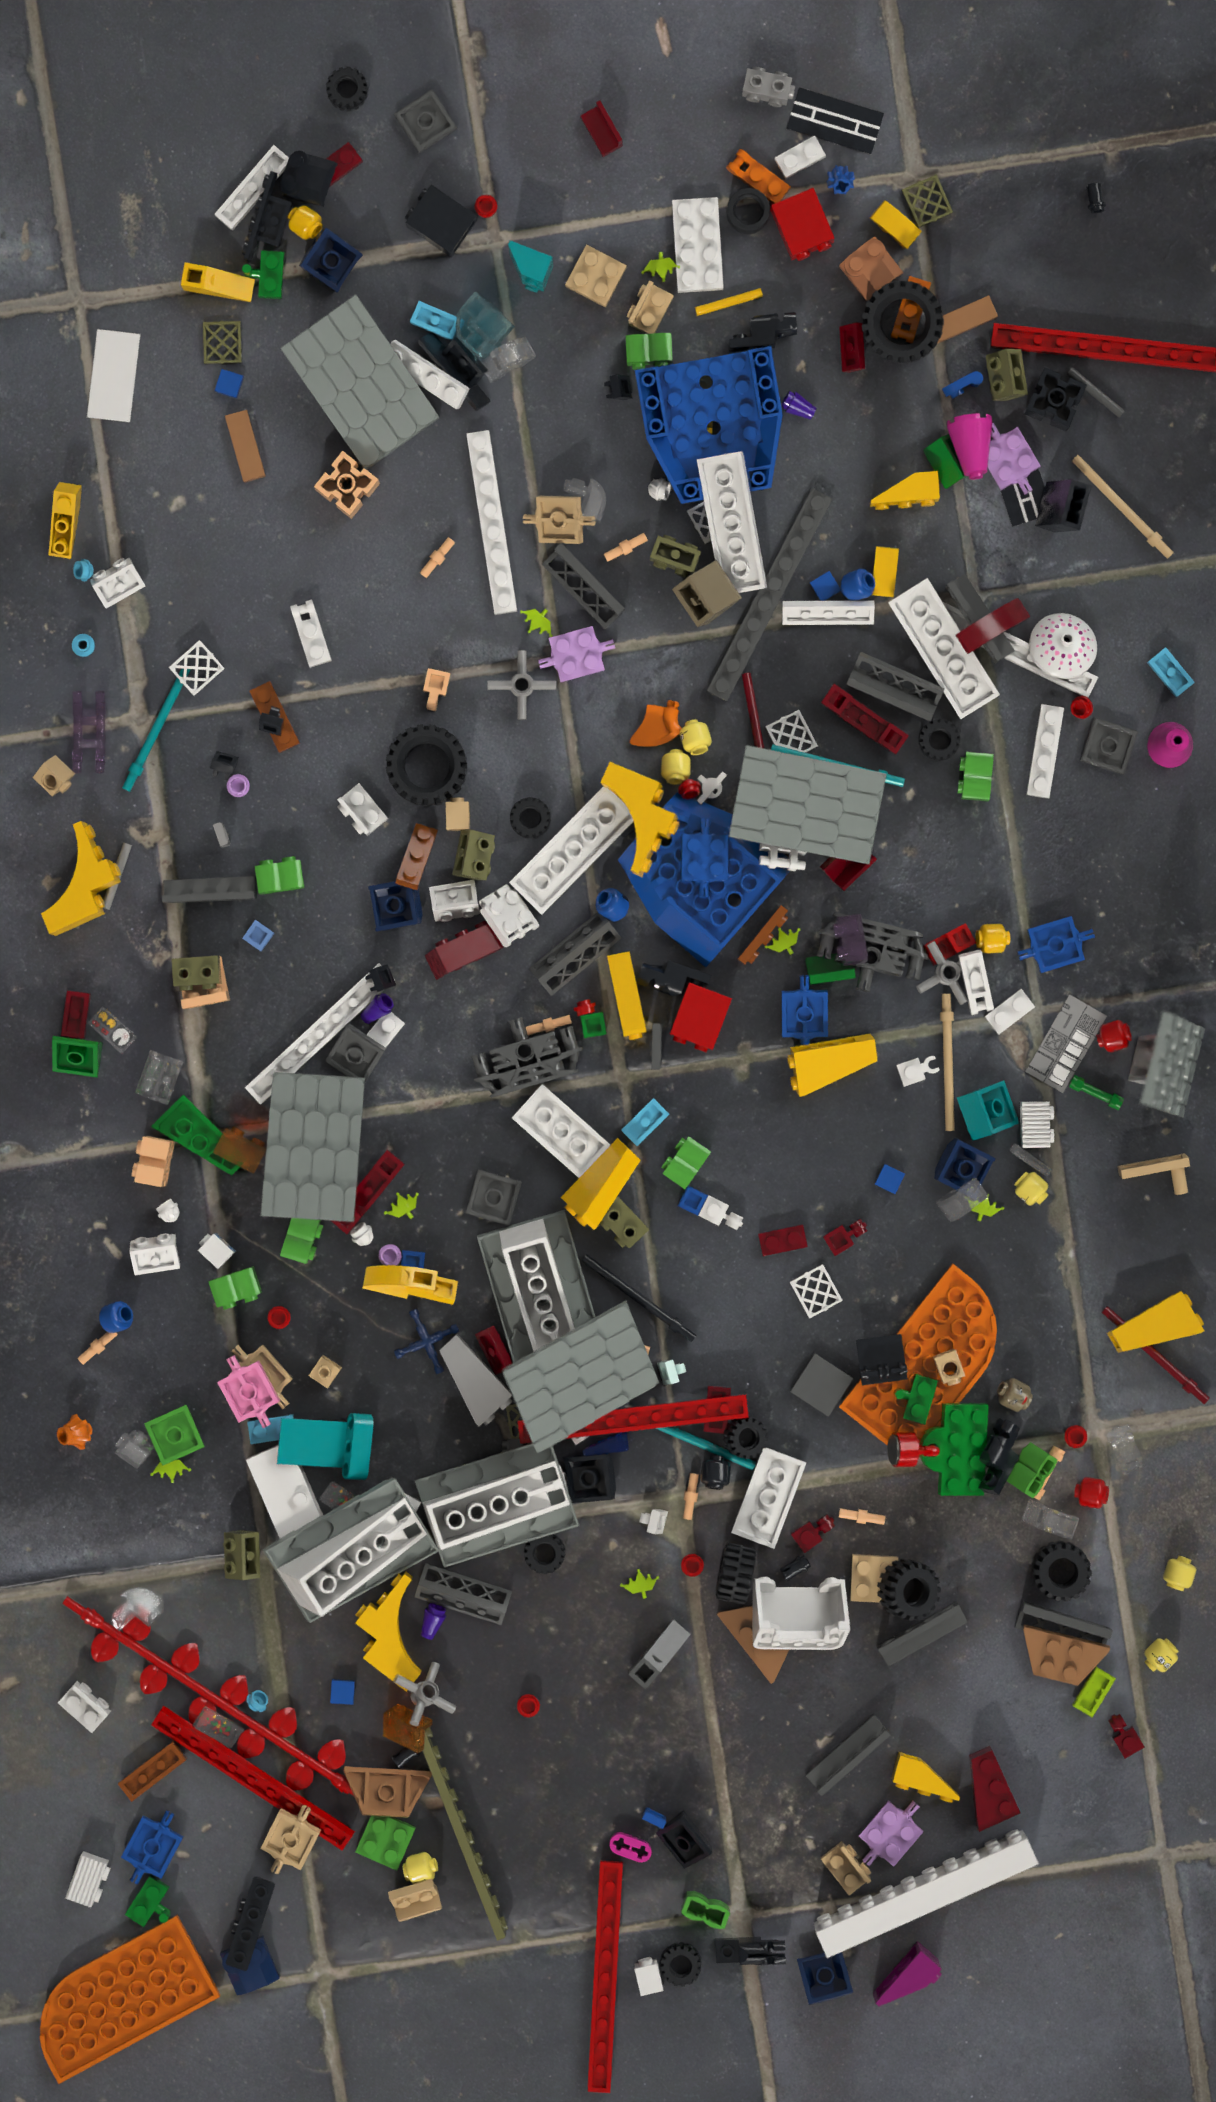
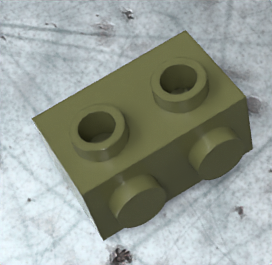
M1004 349L986 355L990 392L993 401H1008L1028 395L1021 349Z
M663 535V537H657L650 561L654 562L653 566L659 569L666 570V567L674 569L676 575L687 578L688 575L694 574L701 551L697 550L698 547L689 543L683 545L677 543L675 538Z
M471 829L461 830L452 875L476 881L487 880V876L491 871V854L495 849V835Z
M220 956L172 959L173 986L179 987L180 991L193 990V986L202 985V989H215L216 984H222ZM207 969L211 970V975L209 977H207L205 974ZM187 970L188 976L184 978L183 972Z
M619 1196L616 1197L599 1223L606 1231L611 1229L616 1234L614 1239L622 1248L627 1246L630 1249L649 1231V1228ZM615 1211L619 1216L617 1219H611L610 1213ZM632 1228L634 1234L632 1236L626 1235V1229Z
M245 1530L224 1532L225 1578L235 1580L260 1578L259 1532Z

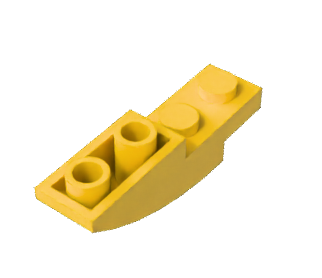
M383 1265L366 1267L362 1288L407 1299L408 1295H413L453 1305L458 1281L437 1276L438 1271L410 1266Z

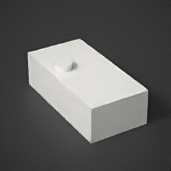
M278 1444L248 1457L246 1461L277 1534L281 1539L292 1531H296L316 1518L323 1516L302 1465L277 1464Z

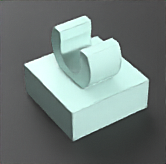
M673 1360L657 1363L663 1385L679 1382L678 1374L686 1372L684 1363L674 1365Z

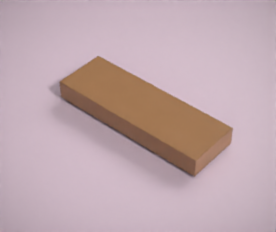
M990 296L943 315V333L937 344L998 318Z
M243 410L226 415L225 419L243 482L266 477L248 411Z

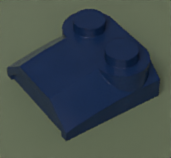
M324 228L304 255L299 266L306 273L314 276L338 293L342 283L363 254L329 229Z
M396 881L368 886L376 924L375 931L421 924L423 913L419 889L414 890L395 884Z
M954 1138L946 1146L935 1168L934 1179L976 1199V1194L996 1158Z
M263 1935L257 1939L247 1971L226 1965L230 1948L220 1952L223 1968L228 1973L236 1995L247 1994L280 1979Z
M824 1952L797 1959L809 2005L826 2002L853 1993L842 1952L827 1958Z

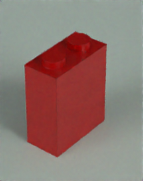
M814 188L771 205L770 211L791 261L796 258L798 261L804 260L815 250L822 252L832 247L831 244L834 243L835 238Z
M689 982L670 1035L674 1036L673 1040L684 1045L686 1041L695 1044V1049L706 1053L708 1049L713 1050L732 998Z

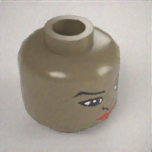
M1010 1378L1006 1382L1003 1381L997 1389L1000 1404L1014 1412L1027 1409L1033 1398L1030 1387L1016 1378Z

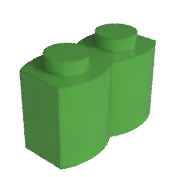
M671 333L626 335L627 366H632V369L639 370L645 369V365L661 367L672 364Z
M966 752L965 757H960L959 771H963V780H958L957 793L961 794V799L990 800L994 754Z
M295 856L282 858L280 863H273V860L259 861L258 866H255L259 895L305 888L301 860H296Z
M689 1136L686 1140L681 1138L674 1148L678 1151L673 1159L669 1156L661 1167L664 1169L662 1174L683 1189L687 1188L711 1153V1151Z
M291 1218L280 1256L307 1264L309 1259L313 1260L317 1249L313 1244L315 1238L320 1239L323 1225H320L321 1220Z
M254 1266L208 1281L216 1306H222L223 1310L237 1306L236 1301L242 1299L245 1300V1303L258 1299L257 1295L262 1293Z
M1030 1442L1022 1449L1019 1460L1011 1471L1007 1482L1031 1498H1034L1041 1490L1045 1479L1054 1470L1057 1459Z
M687 1891L681 1905V1912L691 1920H703L710 1927L724 1929L730 1915V1907L723 1901L707 1899L699 1892Z

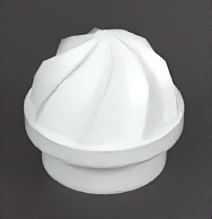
M664 478L652 480L648 485L650 496L657 501L668 499L671 490L670 482H667Z
M172 1199L167 1200L156 1208L159 1213L158 1217L162 1218L165 1222L176 1221L180 1214L177 1202L174 1203Z
M364 1222L359 1223L350 1231L352 1241L360 1246L369 1245L373 1239L371 1226L366 1225Z

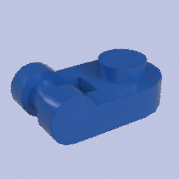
M979 371L972 372L942 388V391L946 397L951 396L954 399L964 393L963 389L969 385L972 387L979 386L983 381V375Z

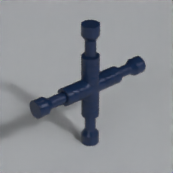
M418 1309L410 1311V1316L417 1325L416 1329L421 1339L410 1343V1346L395 1350L396 1358L399 1359L408 1352H415L425 1348L429 1359H432L435 1373L439 1374L445 1371L437 1359L438 1354L433 1343L444 1339L449 1334L460 1332L457 1324L451 1325L449 1329L442 1332L440 1330L429 1335L425 1325L422 1324L419 1318Z

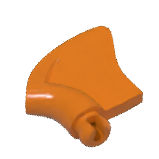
M668 700L667 707L647 705L645 718L630 739L631 745L655 747L666 744L678 737L682 729L678 723L679 702Z

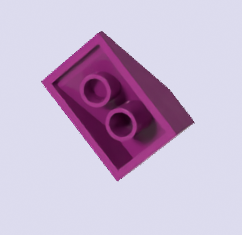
M917 1941L874 1990L875 2004L882 2006L923 1989L930 1983L934 1984L940 1978V1971L942 1970L938 1958Z

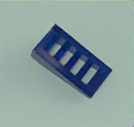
M621 1432L583 1448V1455L589 1456L628 1451L627 1432Z

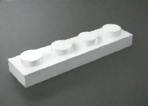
M273 145L214 215L233 231L254 207L258 198L263 196L265 188H262L265 175H269L270 171L278 173V178L285 170L289 157Z
M397 340L391 342L390 345L417 384L453 408L459 409L470 388Z
M783 601L782 625L874 624L875 604L874 601Z
M1044 704L1040 706L1026 795L1050 798L1064 712L1063 707Z

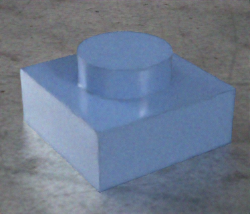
M255 920L242 939L262 952L275 933Z

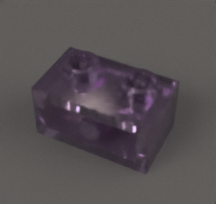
M861 914L838 917L836 924H833L835 938H839L840 944L837 947L838 959L842 960L843 966L866 963L868 955Z

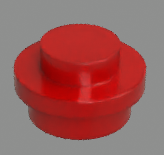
M490 195L478 197L475 201L476 213L482 218L492 217L497 211L495 198Z
M1078 696L1072 701L1070 709L1075 717L1085 719L1092 714L1093 705L1089 698Z
M687 779L678 787V792L684 799H693L700 794L701 786L698 781Z
M590 999L577 1002L578 1007L573 1009L577 1012V1016L595 1012L594 1006H596V1003H591Z
M276 1306L268 1313V1322L276 1329L285 1328L291 1320L290 1312L283 1306Z
M1079 1425L1068 1427L1064 1434L1065 1442L1072 1448L1082 1447L1087 1441L1086 1430Z
M692 1553L682 1559L681 1569L687 1576L695 1577L703 1571L704 1562L699 1555Z
M532 1694L521 1696L517 1702V1710L524 1717H533L540 1709L538 1698Z

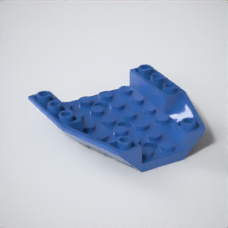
M771 346L661 367L656 366L635 370L646 439L681 504L704 500L697 459L743 451L750 492L771 488L783 415ZM707 375L711 377L713 384L709 389H704L700 386L699 380L702 376ZM716 421L719 423L720 431L718 434L712 435L708 432L707 425L709 422Z
M677 792L662 808L677 815L679 827L674 835L671 834L672 842L670 845H660L658 851L653 852L650 859L652 860V865L648 873L644 872L643 876L640 877L631 871L636 853V838L618 861L654 923L704 967H707L790 871L783 867L772 869L768 868L767 865H759L760 856H769V851H761L760 843L729 837L733 814L704 802L700 804L694 798L684 799ZM700 818L710 819L709 832L716 835H728V881L709 883V897H699V883L681 880L682 834H696L700 832ZM778 853L777 858L789 859L784 853ZM736 893L741 897L740 905L736 907L729 905L728 896L730 894Z

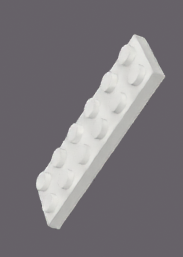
M743 451L697 459L715 561H718L738 593L767 588Z
M928 578L888 602L938 684L944 688L946 697L960 719L1000 695L975 653L971 652L967 655L955 635L960 632V629Z
M602 787L509 883L543 915L634 822L626 804L611 790Z

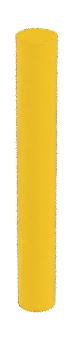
M761 288L704 304L695 307L696 315L700 316L761 298L763 294Z

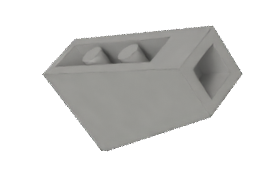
M458 1334L439 1350L478 1426L482 1423L485 1426L488 1425L496 1417L493 1413L499 1407L504 1410L512 1402L510 1399L512 1392Z

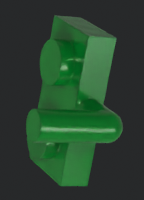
M261 250L260 269H252L249 264L243 265L242 271L245 277L259 279V298L282 299L284 252Z
M915 1374L910 1391L900 1388L894 1390L896 1398L908 1400L903 1414L904 1419L926 1424L938 1380Z
M150 1875L125 1913V1916L144 1927L155 1911L160 1915V1922H167L171 1911L161 1905L160 1901L168 1891L169 1886Z

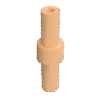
M644 533L629 541L626 539L618 543L619 546L604 553V557L609 562L622 554L627 555L633 552V548L647 542L648 539Z
M448 537L437 551H433L429 556L431 559L419 573L427 578L437 565L440 566L446 559L444 556L455 542Z
M570 1015L556 1019L547 1018L543 1019L541 1023L526 1026V1031L528 1035L543 1031L548 1033L555 1031L554 1028L572 1024Z
M106 1332L100 1339L96 1338L90 1343L91 1347L77 1359L84 1365L96 1353L100 1354L106 1349L104 1346L118 1334Z
M690 1473L688 1489L685 1491L683 1499L685 1500L683 1519L692 1520L694 1503L698 1499V1492L696 1491L699 1474Z
M840 1508L839 1518L856 1520V1523L866 1524V1522L882 1525L885 1523L884 1515L868 1513L867 1510L858 1509V1511Z

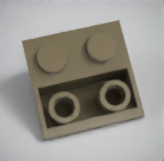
M717 560L690 575L672 589L697 627L709 624L742 599Z

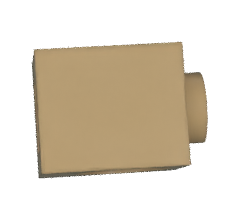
M55 755L42 764L33 776V779L53 797L58 792L64 793L72 785L70 780L75 773Z
M458 797L451 798V802H446L447 831L470 830L469 801L464 802V798Z
M955 1349L933 1356L943 1384L948 1383L951 1386L961 1382V1378L965 1374ZM953 1362L956 1366L955 1372L950 1375L945 1374V1364Z
M323 1355L309 1376L328 1389L342 1367Z

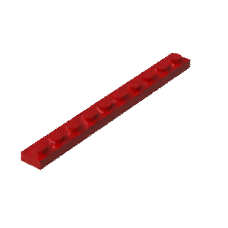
M999 323L993 324L990 346L992 348L1021 349V351L1216 372V348Z
M746 1394L615 1409L596 1419L593 1423L568 1435L567 1438L749 1418ZM518 1420L520 1444L532 1443L524 1421Z
M163 1706L151 1725L279 1810L282 1808L298 1816L303 1805L307 1806L305 1811L309 1807L311 1811L306 1821L321 1829L319 1836L340 1850L345 1848L355 1833L354 1830L167 1707Z
M600 1860L587 2092L610 2093L623 1871V1862Z

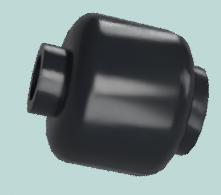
M714 1455L711 1456L710 1460L703 1461L700 1480L705 1484V1488L723 1490L724 1486L729 1485L730 1463L725 1462L724 1457Z

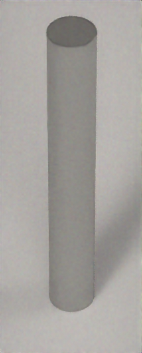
M124 842L116 862L121 872V875H119L120 879L132 845ZM119 883L107 888L103 900L105 907L103 908L110 910Z

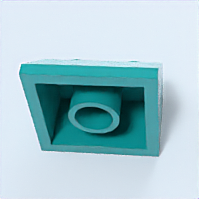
M510 240L508 243L509 254L522 284H525V288L537 293L538 290L544 292L553 269V257Z
M1004 1080L957 1097L972 1141L1019 1124Z

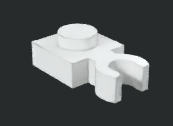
M935 1056L927 1057L924 1063L921 1064L919 1058H915L896 1065L903 1086L925 1080V1072H938L939 1067L930 1069L928 1066L929 1061L936 1059Z

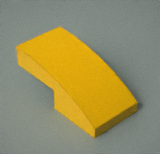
M886 200L881 203L870 217L875 224L885 233H889L904 249H908L922 232Z
M876 546L873 567L875 588L872 595L894 597L899 548Z

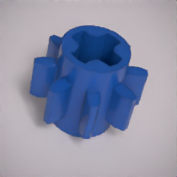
M836 165L831 172H827L828 188H833L835 195L837 193L846 194L850 188H854V172H849L848 166Z

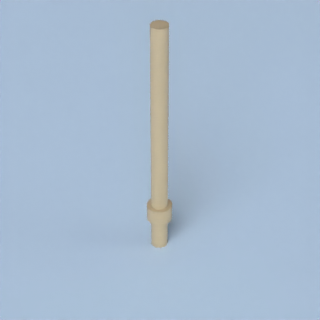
M1079 455L1072 460L1092 483L1148 539L1147 542L1152 547L1155 546L1167 559L1174 553L1161 540L1163 537L1157 531L1154 533Z
M942 994L940 1021L943 1023L945 1131H955L952 1021H954V1012H951V994Z

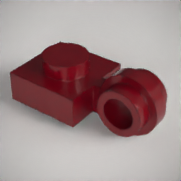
M860 1219L849 1226L851 1229L849 1232L846 1231L842 1224L824 1235L823 1238L834 1256L854 1245L850 1237L854 1234L857 1238L868 1231L866 1229L867 1224Z
M826 1514L816 1521L817 1527L814 1528L812 1523L808 1521L792 1532L791 1535L802 1551L806 1553L823 1540L818 1533L822 1530L823 1533H826L835 1527L834 1519Z
M1113 1714L1108 1722L1114 1732L1119 1730L1120 1733L1112 1738L1126 1759L1145 1747L1134 1728L1131 1726L1124 1730L1123 1728L1127 1725L1120 1714Z

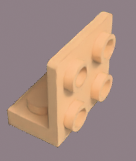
M221 956L222 984H216L215 989H202V985L193 986V990L181 991L183 997L181 1000L182 1009L230 1001ZM207 969L205 972L207 977L211 975L210 969ZM187 970L183 972L184 978L188 976Z

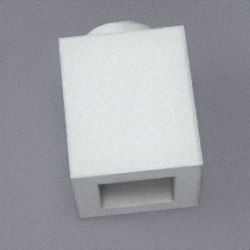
M214 1233L212 1236L207 1234L199 1243L202 1247L198 1251L217 1269H220L236 1252L217 1233Z
M651 1957L638 1960L639 1963L635 1964V1973L640 1995L663 1991V1982L657 1959L652 1960Z

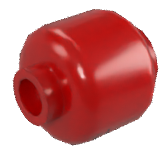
M1121 1020L1102 1024L1100 1026V1034L1096 1035L1100 1048L1104 1047L1110 1053L1127 1048L1129 1041H1132L1128 1024H1124Z
M1084 1477L1081 1484H1076L1074 1496L1078 1498L1081 1506L1100 1509L1103 1504L1108 1502L1109 1486H1106L1105 1481L1102 1479Z

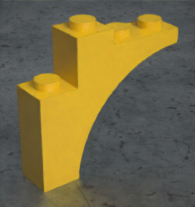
M609 762L600 783L622 799L631 813L637 841L631 871L633 874L642 877L644 872L648 873L652 865L651 856L653 852L658 851L662 839H659L660 836L669 839L671 834L674 835L679 827L678 817L670 811L655 806V803L661 801L664 793L660 782Z
M82 821L73 824L77 838L78 856L76 869L70 885L52 907L41 913L49 934L54 936L104 915L103 907H105L102 897L99 894L97 895V893L121 882L119 878L121 872L118 865L108 859L102 860L104 854L100 846H96L94 829L91 825Z
M407 1572L403 1576L398 1574L390 1584L393 1588L389 1594L384 1592L376 1602L379 1604V1607L375 1606L372 1602L368 1606L363 1604L355 1614L358 1617L355 1623L376 1639L375 1642L371 1639L363 1649L366 1652L363 1659L392 1681L399 1674L415 1682L422 1670L417 1667L408 1655L399 1630L400 1603L407 1586L413 1578Z

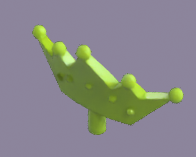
M659 252V259L650 260L645 269L641 271V274L650 271L652 277H654L657 272L662 278V282H665L667 271L669 270L670 274H672L673 267L679 269L680 265H677L670 257L663 259V252Z
M536 609L520 611L521 614L527 615L525 622L531 620L528 633L540 628V634L546 631L549 637L553 636L551 634V621L544 617L548 612L547 609H544L542 613H539Z
M778 928V940L772 938L773 945L764 946L777 952L787 949L791 955L794 953L791 946L797 943L800 928L795 933L789 929V935L782 931L781 928Z
M397 1192V1205L392 1203V1210L385 1211L384 1214L398 1218L407 1214L412 1219L413 1215L410 1211L416 1208L419 1193H415L413 1198L410 1194H407L408 1199H406Z
M986 1194V1197L980 1202L977 1200L978 1197L972 1201L967 1195L965 1196L971 1210L979 1213L978 1221L982 1220L983 1215L991 1217L1001 1209L1004 1210V1207L996 1208V1202L990 1205L989 1194Z
M180 1460L172 1461L163 1466L159 1462L150 1475L153 1476V1474L159 1472L160 1477L163 1478L164 1473H166L171 1479V1483H174L177 1471L181 1476L183 1469L190 1472L191 1468L188 1469Z
M637 1569L636 1580L633 1581L632 1578H629V1584H620V1586L632 1594L641 1592L643 1599L647 1598L645 1591L653 1589L659 1576L652 1579L650 1574H647L646 1579L640 1572V1569Z

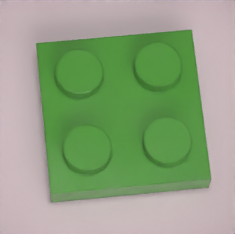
M187 1405L144 1423L162 1466L205 1447Z
M371 1816L355 1853L397 1871L416 1827L394 1817Z

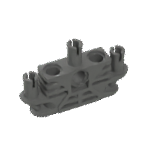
M834 913L832 915L835 917L833 921L829 922L824 929L818 931L822 936L816 956L822 958L826 949L824 958L831 959L835 938L839 939V947L836 949L837 955L834 961L861 968L856 989L860 991L863 989L865 982L863 991L870 992L874 971L901 977L903 975L902 969L905 966L903 962L907 956L911 957L905 978L911 979L915 971L913 980L920 981L924 959L929 960L928 955L924 953L923 945L920 941V938H923V934L916 931L841 913ZM840 922L844 923L843 931L835 930ZM846 938L854 941H859L860 943L851 942L843 939ZM909 938H913L914 949L907 946ZM865 943L881 947V951H879L875 947H868L864 949ZM886 948L903 952V954L886 950ZM870 952L876 956L874 964H869L865 961L866 953Z
M523 1017L516 1019L519 1028L516 1027L515 1020L508 1021L515 1043L489 1051V1054L492 1055V1063H494L495 1073L493 1074L490 1072L485 1052L479 1054L481 1063L477 1054L471 1056L478 1077L474 1080L480 1082L492 1093L490 1097L493 1098L579 1072V1069H576V1063L583 1047H578L573 1026L567 1027L569 1037H567L565 1028L559 1030L565 1052L561 1053L560 1047L557 1045L558 1040L555 1038V1031L528 1039ZM523 1044H527L531 1048V1054L526 1058L521 1057L518 1053L519 1047ZM558 1052V1057L544 1061L540 1059V1057ZM534 1055L536 1056L538 1063L520 1068L518 1059L529 1061ZM569 1057V1069L565 1070L562 1059ZM516 1065L517 1069L499 1074V1069ZM499 1079L501 1089L498 1090L491 1080Z

